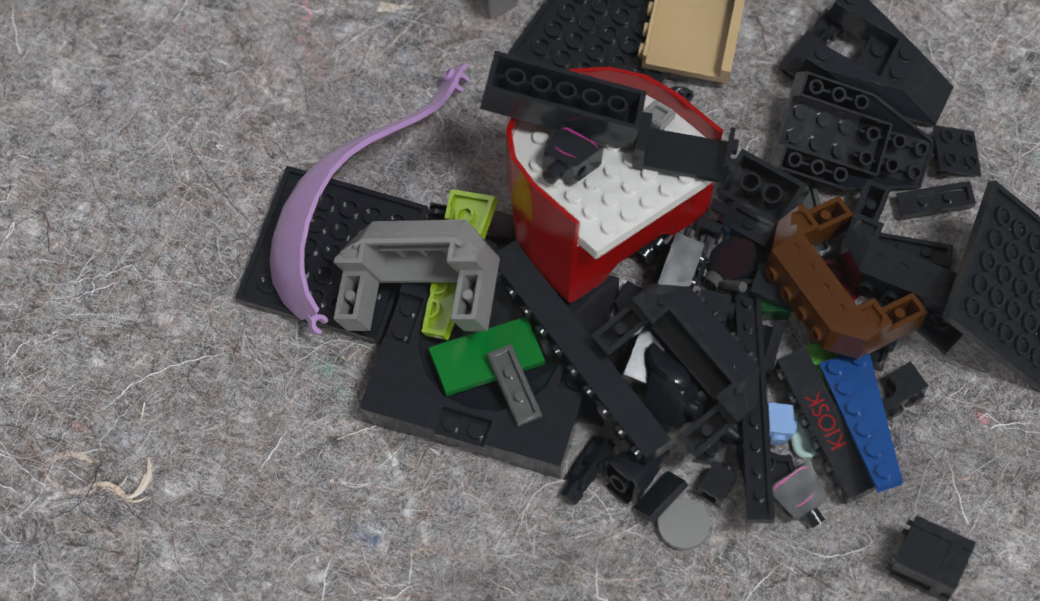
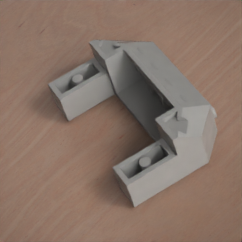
M467 220L373 221L347 243L334 259V264L343 271L334 320L347 331H370L379 283H457L451 320L463 331H488L500 257Z

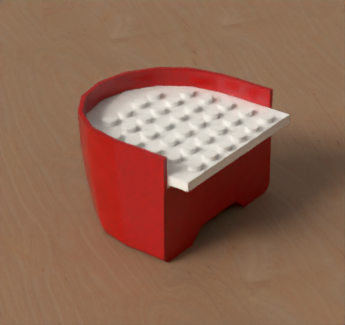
M614 67L569 70L647 91L643 111L655 100L676 112L675 119L664 129L666 131L717 140L722 139L723 129L679 93L648 75ZM510 118L506 128V161L516 242L551 287L569 303L576 301L603 283L619 262L662 234L675 235L676 232H680L698 220L699 217H702L709 209L714 182L633 168L632 163L636 141L631 150L593 140L604 146L602 164L574 185H570L561 179H558L555 184H549L542 177V173L545 171L542 168L543 152L557 130Z

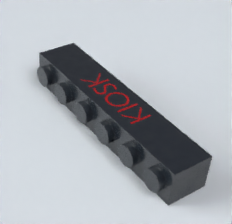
M801 348L778 359L774 374L780 384L784 383L787 389L785 394L789 404L796 406L799 415H797L798 421L803 429L807 428L811 436L809 442L814 452L820 453L823 459L821 466L827 476L831 475L835 483L833 489L838 499L843 498L845 504H848L874 492L875 487L852 437L806 348Z

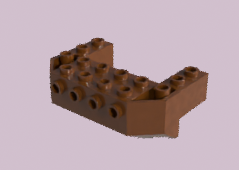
M840 196L809 210L802 203L778 221L770 241L764 270L767 278L780 291L783 300L792 307L797 319L803 322L809 330L811 338L823 350L859 359L919 329L928 312L914 293L882 308L875 298L857 306L813 248L847 230L853 213Z

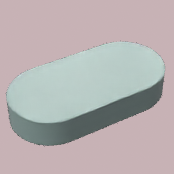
M796 409L793 411L794 420L797 422L796 433L790 438L792 450L797 458L810 460L816 456L817 452L815 453L810 445L809 438L811 436L807 428L803 429L798 421L797 415H799V412Z

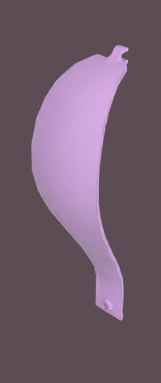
M465 62L455 68L450 67L445 72L442 83L431 102L403 119L350 140L323 156L297 182L283 205L271 243L270 269L272 282L283 304L299 319L307 320L309 331L312 334L319 335L322 330L317 328L316 321H320L322 324L329 321L325 315L317 314L319 307L309 292L304 271L306 238L320 195L334 172L353 154L402 131L438 110L453 92L458 94L464 89L459 86L458 82L461 81L465 84L470 80L466 74L462 73L468 67Z

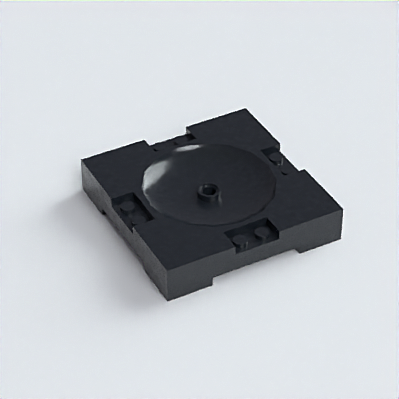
M486 241L495 253L501 250L497 248V243ZM609 275L603 283L572 303H569L556 290L555 292L591 336L610 320L619 292L620 278ZM501 280L496 281L488 329L524 317L519 309V303L516 299L512 301L504 290L505 285ZM402 283L400 297L386 338H383L359 407L362 422L410 436L414 433L510 461V465L561 479L585 395L577 378L575 380L572 379L566 371L565 367L567 365L562 359L558 360L550 350L551 344L546 338L542 340L535 331L534 327L536 325L533 321L529 319L545 359V365L523 372L542 413V417L517 427L497 380L453 395H445L430 356L429 348L479 331H463L454 323L448 340L425 336L422 333V327L430 296L431 283Z

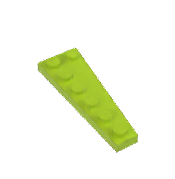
M451 189L445 219L467 220L485 239L498 204V199L495 196ZM431 283L430 296L422 327V333L425 336L444 340L449 339L455 323L451 320L457 283Z

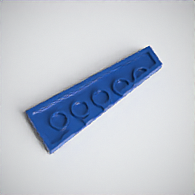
M870 353L859 359L842 355L819 363L820 371L877 493L903 485Z

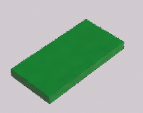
M523 317L489 328L488 331H479L430 347L429 353L445 395H453L496 381L497 379L486 355L510 344L523 371L545 365V359L529 320Z

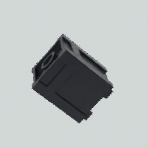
M916 515L914 521L908 519L906 523L910 526L909 530L903 528L901 532L906 536L898 555L893 554L891 557L894 564L888 563L886 568L890 569L888 576L941 601H949L959 585L977 542Z

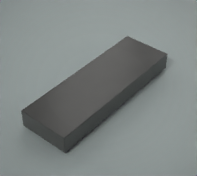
M510 344L487 353L488 361L517 427L541 418L542 413L512 345Z

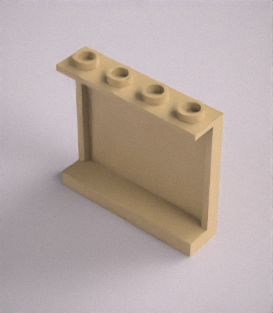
M745 0L650 1L647 16H651L650 23L645 22L643 37H647L646 43L640 44L638 57L642 58L641 68L729 84Z

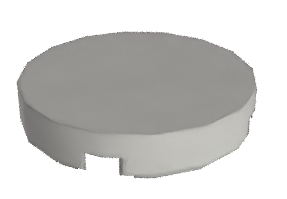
M676 498L658 518L657 522L658 533L667 545L669 544L674 549L680 551L693 550L701 546L707 538L711 527L710 516L705 507L698 501L689 498Z

